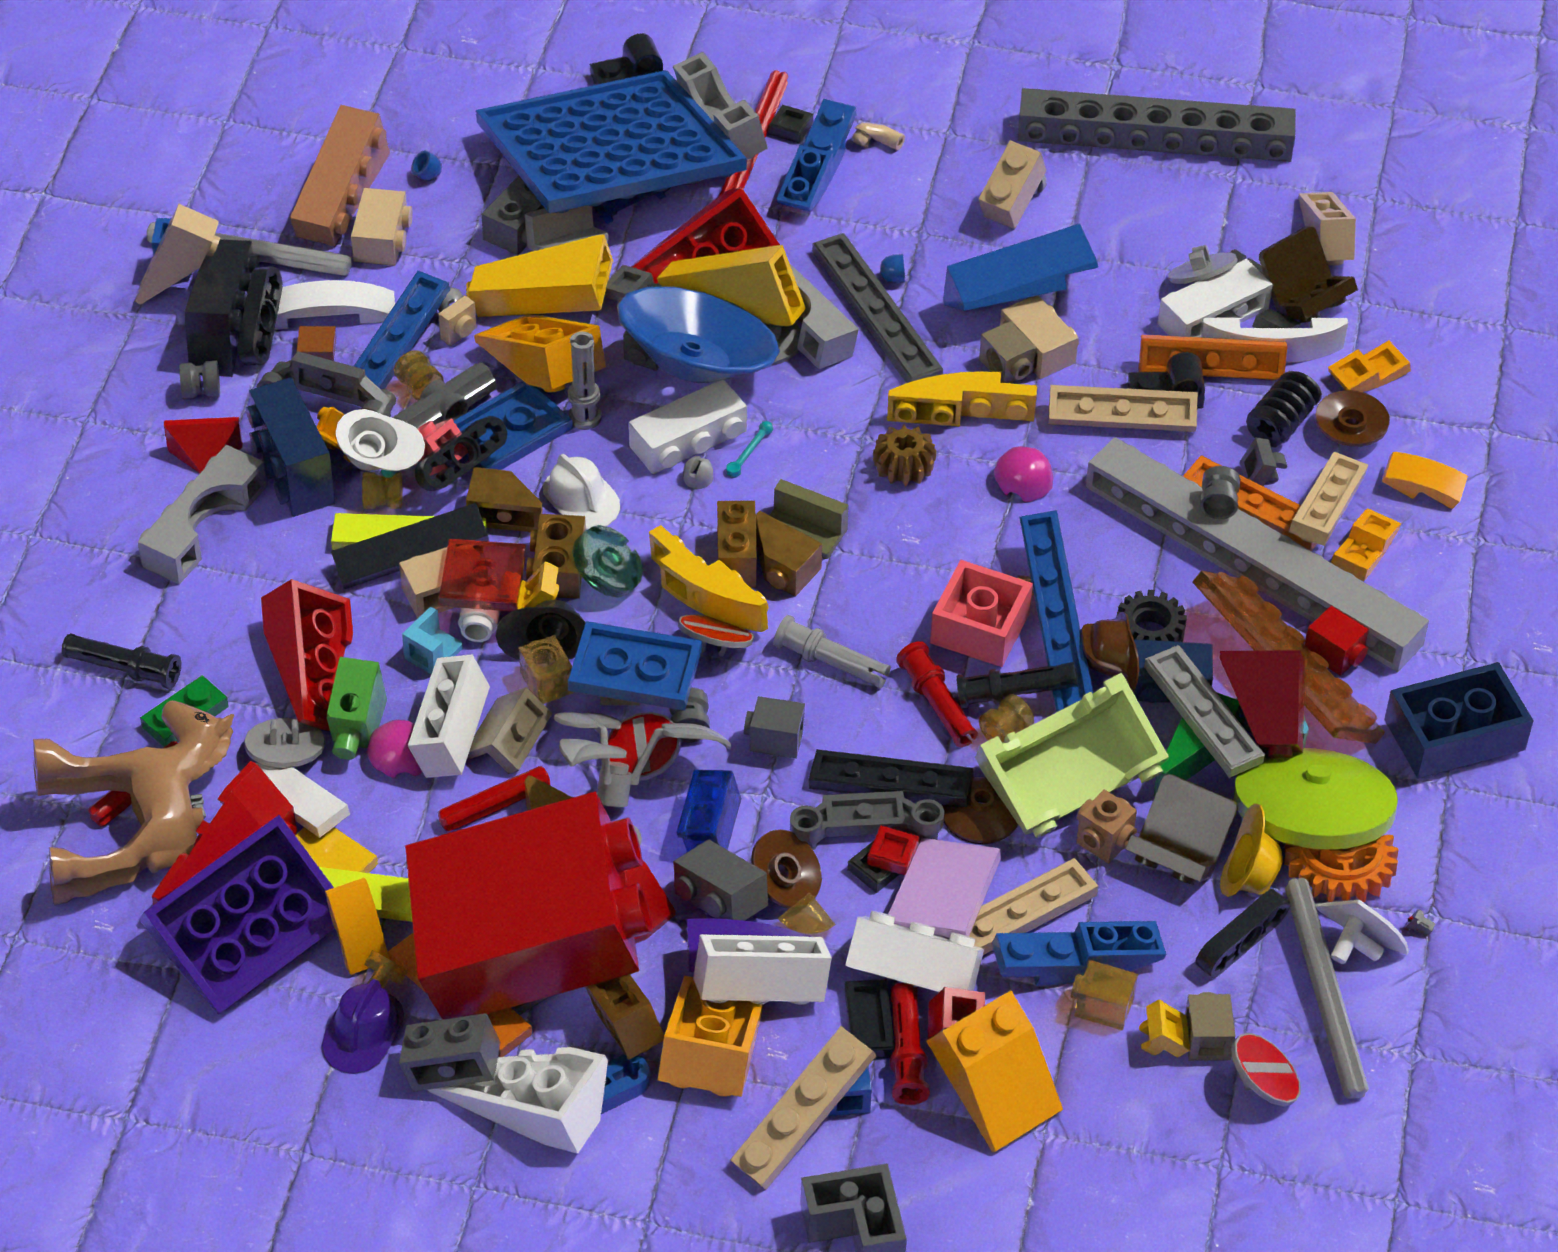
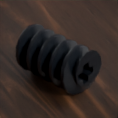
M1299 371L1283 373L1256 404L1255 408L1247 415L1248 431L1254 438L1268 439L1271 447H1277L1280 441L1287 440L1292 435V432L1298 428L1299 424L1307 417V414L1321 400L1322 392L1315 380Z

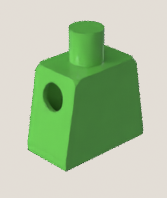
M346 657L339 658L327 712V721L332 741L334 742L332 753L338 758L345 760L354 759L358 747L368 748L371 734L380 725L387 697L379 662Z

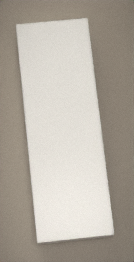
M256 762L294 807L295 821L319 838L350 815L346 803L295 768L269 767Z

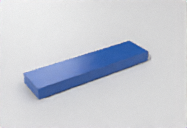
M418 270L354 367L365 369V375L380 389H385L451 290L449 282Z

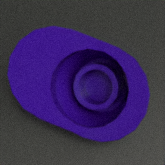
M372 979L369 984H359L349 988L340 998L338 1008L325 1032L322 1043L324 1057L331 1067L340 1072L357 1074L369 1071L380 1064L388 1053L402 1025L404 1018L402 1004L395 996L382 988L378 980Z

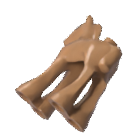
M173 700L169 701L163 706L162 720L173 733L178 744L169 748L159 749L144 747L110 756H75L51 739H33V768L37 796L51 794L78 795L100 791L128 792L131 794L132 810L141 824L140 829L125 846L107 855L83 857L64 848L49 847V876L54 905L67 903L73 897H89L106 888L134 882L140 871L146 867L155 874L159 870L171 867L180 854L186 853L189 855L197 838L196 830L204 820L201 807L192 808L188 785L202 777L206 772H209L210 768L221 762L222 758L227 755L233 733L230 726L232 725L234 714L224 718H216L190 705Z

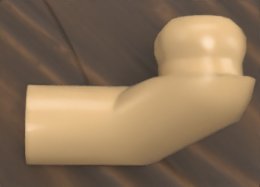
M862 122L855 127V133L852 135L853 142L862 147L868 146L872 138L895 150H900L905 141L904 134L885 125Z

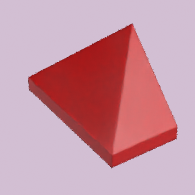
M239 417L164 420L168 452L198 473H201L210 458L216 456L226 445L237 450L243 448Z

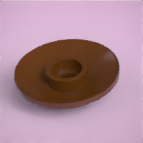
M1353 390L1329 394L1320 401L1315 414L1316 424L1327 438L1338 444L1351 447H1362L1376 443L1385 436L1390 423L1389 413L1378 399L1367 393Z
M985 777L973 778L967 808L941 805L944 809L945 826L955 836L967 842L976 844L995 843L1010 836L1018 827V823Z
M781 829L772 830L757 840L752 851L751 864L767 873L768 898L782 907L792 909L801 908L812 902L819 893L822 873L818 858L806 841H800L795 833Z

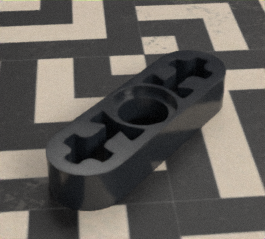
M276 267L255 268L251 273L237 344L238 355L244 365L265 364L270 356L283 288L282 277Z
M488 416L473 422L418 462L415 468V479L418 485L427 491H436L450 485L505 444L507 440L505 424L495 416ZM490 428L493 432L490 440L478 444L475 439L480 438L486 433V429ZM458 443L464 445L468 450L469 457L465 464L458 462L454 456V448ZM445 463L448 468L440 471L436 475V479L432 480L429 475L432 472V468Z
M1268 890L1202 947L1196 957L1195 964L1210 977H1218L1279 925L1289 911L1290 901L1276 890Z

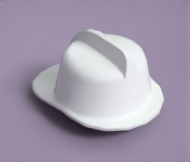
M361 409L345 414L337 423L335 432L337 444L350 462L359 469L367 471L379 469L388 471L406 470L416 465L424 455L425 442L422 434L416 427L404 421L374 411Z
M563 453L558 456L557 464L543 484V494L561 515L585 516L586 530H598L609 526L617 519L620 512V499L615 491L601 477L598 468L589 459L583 457L568 458Z

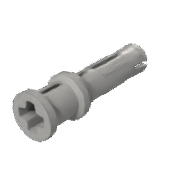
M583 331L574 333L570 338L573 383L568 389V400L572 404L569 410V417L573 420L575 428L591 429L596 427L601 421V410L597 406L601 398L599 386L595 383L593 336ZM585 410L588 412V419H585Z
M786 615L783 618L774 637V647L779 649L787 647L802 654L803 660L814 662L818 659L871 683L879 689L883 687L886 680L872 672L876 671L888 677L891 669L890 665L883 664L827 639V635L822 629L816 628L812 630L795 622V618L791 615Z

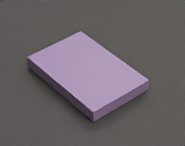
M922 838L888 915L894 916V924L910 928L911 922H917L935 927L934 935L950 939L951 933L969 936L1001 860L1000 848Z

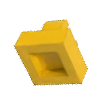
M1159 999L1147 1005V1020L1140 1024L1139 1030L1147 1034L1149 1040L1141 1044V1049L1151 1055H1158L1165 1050L1177 1058L1189 1052L1190 1043L1186 1015Z

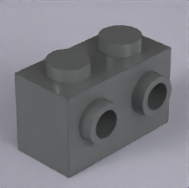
M519 176L481 214L483 240L516 255H519L527 246L524 214L544 209Z
M709 839L673 861L675 894L714 918L745 921L768 906L767 873Z
M487 1013L406 1025L399 1065L413 1092L492 1081L495 1077L500 1040Z

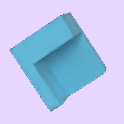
M429 607L402 633L404 659L429 674H432L437 658L456 656L463 649L460 640L440 629L438 610L433 607Z

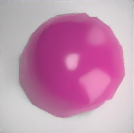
M1022 446L1013 447L997 460L994 468V478L1007 496L1010 492L1018 494L1024 502H1031L1044 497L1052 489L1054 478L1051 464L1038 449Z
M392 720L373 731L366 752L373 768L382 771L393 779L403 772H407L412 776L422 773L408 748L414 723L406 720Z

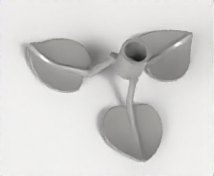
M564 712L554 715V720L561 725L577 728H594L600 734V743L583 739H561L559 749L571 767L583 761L601 759L602 769H600L597 794L602 804L606 806H628L630 786L639 785L640 774L658 740L661 738L707 739L717 741L731 749V743L725 737L708 727L689 723L662 724L661 728L654 731L633 773L628 772V764L610 762L609 759L625 758L627 755L624 749L608 745L607 728L621 729L620 720L601 713Z

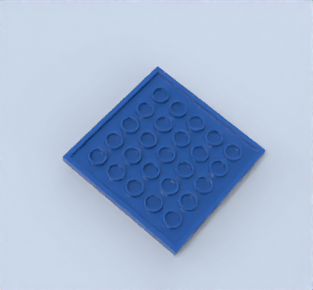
M667 70L476 110L477 124L549 214L566 213L570 209L586 205L598 206L605 201L618 198L630 199L635 197L636 194L650 191L662 192L669 189V187L677 185L698 184L702 180L709 178L730 177L736 172L747 170V158Z

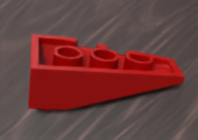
M739 187L727 190L705 206L631 267L651 273L654 284L659 283L657 277L673 261L777 246L780 244L743 188Z
M290 579L261 597L263 631L298 722L330 731L327 712L340 657H344L346 646L351 644L353 637L350 599Z
M250 761L225 787L217 799L223 805L210 823L205 820L201 822L196 830L199 835L195 840L193 849L189 855L182 853L178 856L152 894L153 905L278 815L282 817L294 835H296L297 827L294 807L258 764Z

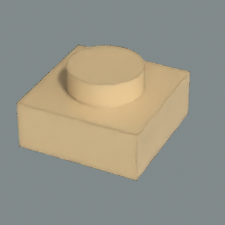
M463 296L439 313L440 339L449 346H452L463 337H467L477 328L475 302L467 296Z

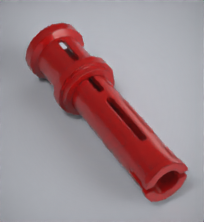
M923 641L910 643L897 654L896 662L901 669H906L912 679L911 685L914 691L925 695L952 737L954 744L960 748L968 746L972 741L967 734L975 740L978 732L972 726L944 683L945 673L939 665H935L928 655L929 648Z
M905 982L898 983L891 988L895 1050L890 1056V1068L895 1072L892 1098L900 1104L916 1105L926 1101L930 1096V1086L925 1081L924 1070L928 1066V1058L923 1049L920 1048L917 1005L918 990L914 985Z

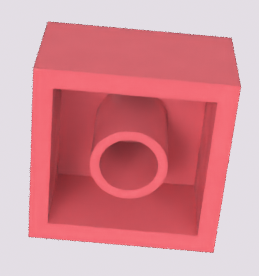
M960 560L932 612L930 644L1003 667L1030 614L1033 583Z

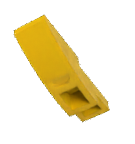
M958 372L922 378L889 390L887 421L959 427L961 416L1034 421L1037 385L1000 383L1001 372Z
M662 525L649 531L651 559L660 566L662 587L690 608L722 622L757 632H763L768 629L767 611L769 606L765 597L759 591L751 589L736 570H730L720 560L707 566L702 557L691 553L677 535H672Z

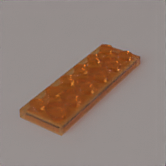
M1202 570L1199 572L1192 583L1254 651H1301L1305 659L1304 706L1333 738L1373 744L1380 740L1385 731L1376 722V714L1370 708L1359 704L1351 695L1353 693L1352 688L1346 682L1334 677L1327 669L1329 667L1328 662L1322 656L1311 652L1304 644V636L1283 622L1280 618L1282 616L1281 611L1260 597L1257 593L1259 588L1253 581L1245 576L1237 578L1229 576L1224 572H1218V574Z

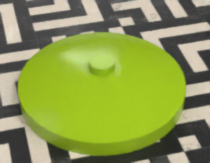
M1303 748V753H1292V758H1270L1268 753H1265L1262 764L1237 774L1234 789V801L1238 804V813L1242 818H1244L1245 813L1253 804L1262 805L1265 815L1264 832L1283 843L1312 849H1346L1361 846L1380 838L1392 827L1396 817L1398 802L1395 787L1380 770L1353 756L1317 748Z

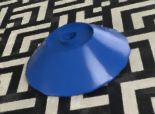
M644 287L626 293L616 307L622 327L657 366L671 376L685 381L713 383L751 374L771 367L780 353L775 335L759 318L734 303L704 292L679 287Z

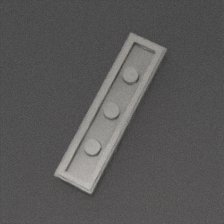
M1179 645L1145 659L1144 668L1229 778L1263 763L1265 754Z

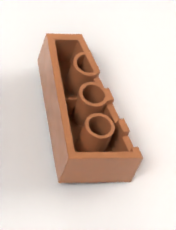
M340 104L290 216L296 237L336 246L340 237L345 234L349 222L359 207L363 189L371 187L390 155L386 140V130L383 129L380 114Z

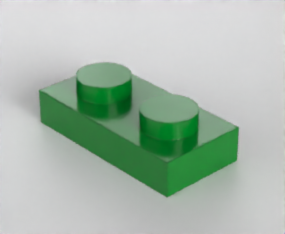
M202 675L142 715L140 720L142 728L165 747L171 741H177L162 720V709L167 702L172 700L181 702L216 716L229 707L226 695Z

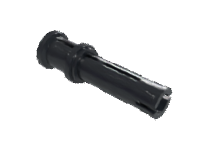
M73 633L67 634L62 644L63 657L127 672L135 681L147 679L161 683L163 688L172 689L180 676L182 661L181 657L176 654L164 656L152 653L148 647L144 646L136 647L132 650L107 642L77 636Z
M1075 662L1016 672L1001 673L1000 670L991 669L988 674L965 677L963 674H959L956 676L958 696L962 710L968 709L970 704L993 701L994 704H1001L1002 701H1005V697L1078 687Z

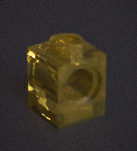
M555 635L542 640H535L528 645L519 647L520 673L529 690L543 704L574 693L568 691V679L572 665Z

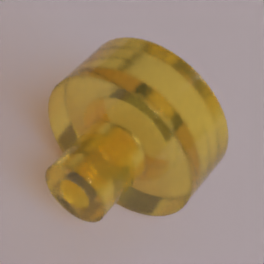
M373 950L364 963L365 966L374 970L368 984L372 979H376L380 982L382 988L385 987L388 980L400 985L408 972L405 968Z

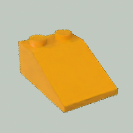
M526 314L474 335L475 342L522 381L530 386L544 388L545 392L561 391L566 388L565 384L573 381L570 338L574 333L585 331L593 336L594 372L606 368L599 325Z
M684 975L664 1035L657 1081L670 1083L677 1088L692 1087L708 1090L719 1096L734 1095L742 1097L764 1004L728 1000L725 1003H713L708 1000H701L693 977Z
M1011 990L926 1041L992 1153L1063 1110L1034 1027Z

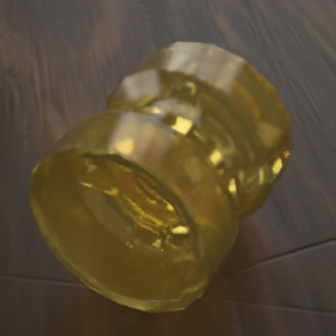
M419 350L405 353L399 358L394 367V375L403 385L407 386V390L415 400H420L422 391L432 381H444L442 374L436 367L430 365L428 358Z
M363 472V509H376L379 505H387L390 509H402V473L395 472L393 477L386 478L383 475H378L376 472Z
M1015 694L1006 696L999 702L997 709L991 708L979 717V726L985 738L989 741L998 736L1002 743L1007 734L1013 731L1016 734L1034 724L1032 710L1021 697Z

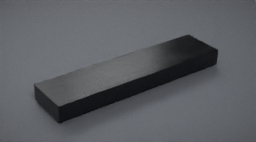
M474 503L333 550L331 554L344 589L400 571L399 562L411 559L412 557L421 556L468 540H472L475 546L489 541L477 504Z
M817 749L808 781L809 789L849 794L903 791L904 798L909 801L918 802L924 799H931L941 805L967 808L974 771L971 767Z

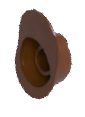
M1121 612L1116 619L1099 620L1093 624L1083 625L1081 629L1082 649L1088 666L1111 678L1122 673L1134 693L1139 676V657L1130 630L1128 615L1125 612Z

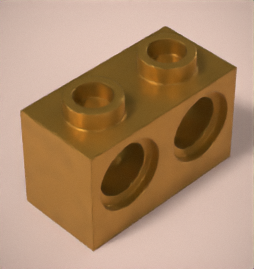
M755 500L717 501L718 560L722 561L730 570H736L750 588H756Z
M540 514L538 529H531L530 552H535L534 558H527L526 580L546 561L558 567L556 584L559 585L557 597L580 598L586 549L585 516Z
M630 974L585 986L598 1017L628 1060L648 1051L651 1047L664 1040V1033L650 1001Z

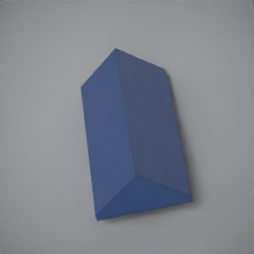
M1079 223L948 265L943 294L944 306L967 311L1067 289L1065 275L1098 268V262Z

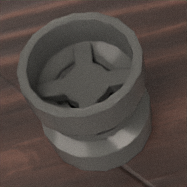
M206 361L200 366H195L192 363H180V384L183 399H194L197 395L205 394L208 397H220L217 361ZM200 373H202L203 377V387H201Z
M1215 466L1204 472L1200 509L1206 516L1213 519H1227L1237 512L1239 499L1237 493L1240 488V476L1234 469L1226 466Z
M691 687L685 711L669 708L672 715L671 721L674 723L697 724L710 728V720L706 714L709 709L708 697L703 690ZM681 738V742L687 743L698 742L702 740Z

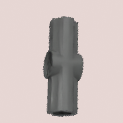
M484 363L474 364L446 383L442 380L432 381L422 391L420 400L392 418L404 421L417 429L428 421H432L434 424L451 418L454 421L466 414L469 406L497 389L496 379Z

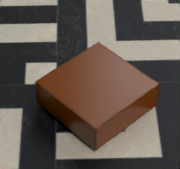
M299 326L297 351L334 361L336 326Z

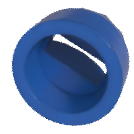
M427 150L421 151L415 157L411 166L412 174L425 181L434 180L436 175H440L442 170L441 161Z
M903 254L890 255L881 261L880 274L887 282H905Z

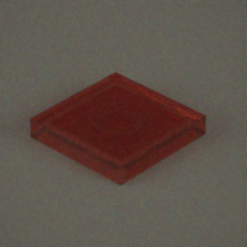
M449 539L439 594V605L441 607L498 611L517 610L526 557V544Z

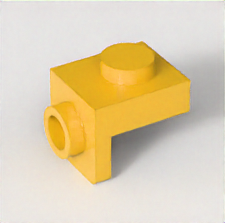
M545 561L527 581L506 573L501 580L498 605L512 612L521 608L536 607L546 600L556 599L559 591V585L556 584L558 567Z

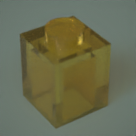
M1089 960L1085 974L1076 975L1070 998L1077 999L1075 1017L1123 1031L1135 998L1138 974Z

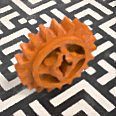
M1383 835L1370 843L1346 849H1312L1286 843L1284 865L1289 866L1288 876L1290 878L1299 877L1308 880L1309 885L1312 887L1313 898L1323 893L1327 895V902H1333L1335 897H1342V901H1349L1351 897L1356 896L1358 900L1364 903L1366 902L1367 892L1378 897L1381 894L1382 886L1388 888L1391 886L1392 876H1396L1399 850L1398 847L1393 846V835Z

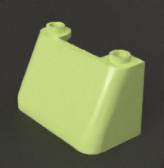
M1122 673L1104 681L1105 687L1095 691L1093 694L1092 692L1085 694L1082 700L1016 734L1014 731L1007 734L1003 743L997 736L980 745L975 759L1025 835L1033 832L1035 837L1038 838L1057 827L1056 820L1080 809L1088 799L1094 800L1104 789L1112 792L1138 778L1144 783L1163 772L1161 765L1166 762L1169 756Z

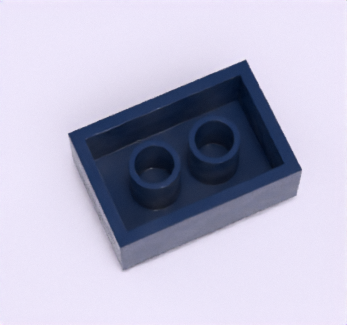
M290 377L249 390L251 406L246 407V414L250 426L254 428V432L249 433L250 441L256 454L262 453L263 455L261 460L264 461L267 478H274L276 482L274 483V489L281 505L286 503L293 517L335 504L330 453L292 378Z
M1499 662L1393 689L1390 691L1384 718L1417 779L1526 750L1534 721Z

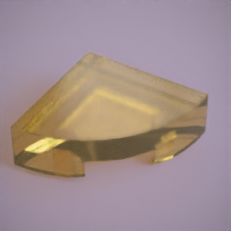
M808 893L778 918L788 928L805 934L821 933L836 925L811 893Z

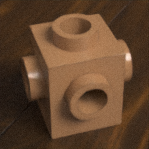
M1104 789L1094 800L1088 799L1079 809L1077 814L1079 825L1076 843L1109 864L1123 849H1126L1131 834L1137 833L1135 828L1137 810L1125 799L1116 797Z

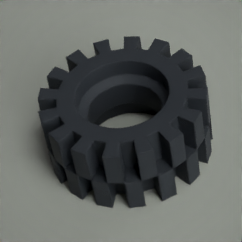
M1148 590L1147 596H1143L1142 591H1137L1134 598L1128 595L1125 597L1124 603L1121 602L1118 606L1117 616L1121 612H1125L1128 615L1133 639L1184 641L1187 616L1184 615L1185 609L1183 605L1178 607V600L1174 597L1168 601V593L1161 591L1158 597L1154 596L1155 590ZM1150 621L1160 624L1164 629L1149 631L1139 627L1137 624Z

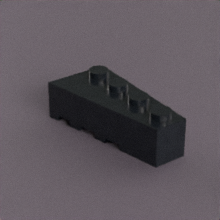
M220 239L213 257L206 255L199 268L184 312L188 363L200 366L206 361H217L219 376L233 377L238 353L237 344L252 271L255 268H259L258 255H253L252 241Z

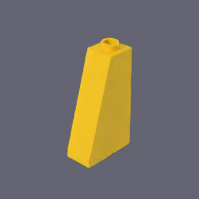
M605 234L475 266L472 279L466 285V296L475 302L477 317L601 311L613 264V258Z
M783 245L673 261L657 277L662 287H679L710 294L734 303L759 318L765 324L792 326L806 309Z

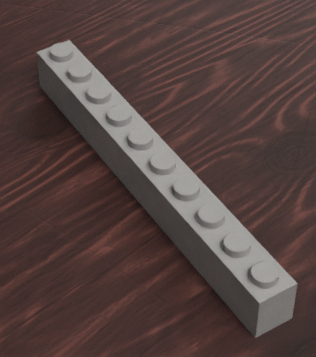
M1114 437L1088 462L1086 488L1312 622L1332 605L1369 629L1365 645L1368 647L1367 654L1396 672H1399L1424 645L1429 620L1418 612L1388 597L1384 592L1376 590L1356 578L1353 574L1335 566L1319 554L1311 552L1288 536L1282 535L1240 509H1237V512L1227 519H1213L1206 516L1200 509L1202 487L1169 469L1165 464L1159 463L1138 451L1134 446L1128 445Z

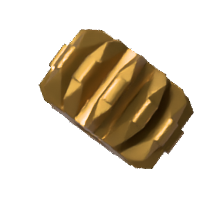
M904 424L899 430L889 426L886 434H879L876 440L875 449L873 450L874 466L877 467L879 477L888 476L890 484L902 481L906 487L911 480L920 484L924 476H931L937 451L935 444L932 443L931 435L927 433L921 434L919 426L912 430L907 429Z

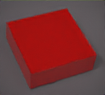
M880 825L868 854L867 865L906 875L919 845V836Z

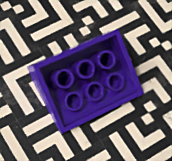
M278 815L143 912L139 920L165 955L219 1015L335 929L325 893L326 890L334 887L282 817Z

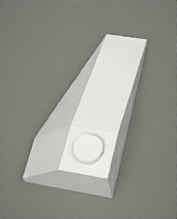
M573 1047L557 1048L556 1054L536 1055L534 1049L520 1050L519 1056L498 1057L495 1077L492 1081L429 1089L428 1091L543 1145L578 1154L600 1122L608 1060L603 1054Z

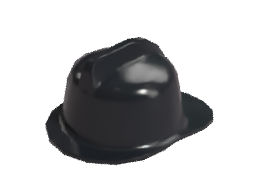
M556 599L546 600L536 607L513 610L505 615L497 625L495 636L498 646L506 655L518 660H568L576 656L586 622L565 601Z

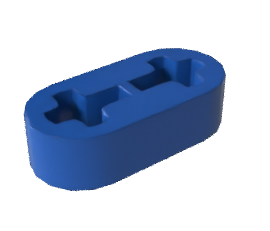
M622 1055L608 1062L601 1114L646 1092L650 1083V1067L642 1056L636 1055L628 1060L626 1055ZM629 1071L632 1075L638 1074V1078L632 1080L629 1076L623 1077V1073Z

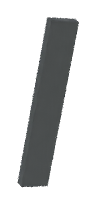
M841 233L812 243V253L904 381L909 383L922 378L942 375V366L847 236Z

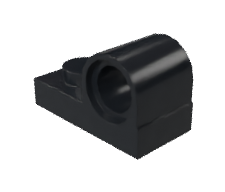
M644 33L632 35L623 44V57L590 64V75L595 85L664 71L662 58L653 39Z
M1183 352L1172 356L1168 360L1166 372H1129L1128 389L1198 392L1197 408L1204 407L1205 387L1201 359L1193 353Z

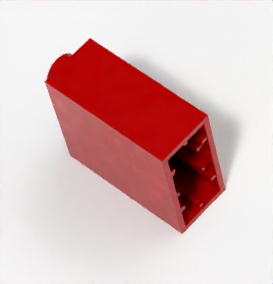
M596 791L405 845L418 980L442 1020L488 1014L639 972L634 937L651 933L652 920L648 903L640 884L636 883L627 886L625 870L642 866L640 844L630 818L627 817L611 822Z

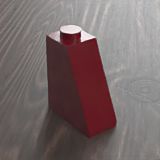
M1220 651L1221 663L1262 752L1268 753L1270 758H1292V753H1303L1305 659L1301 651Z

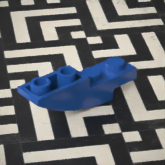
M823 99L804 145L800 144L778 194V204L809 212L816 206L828 188L846 151L845 141L856 117L855 106Z
M1156 921L1079 922L1074 932L996 933L992 942L1001 977L1033 976L1036 986L1062 985L1102 979L1148 966L1163 960L1166 956Z

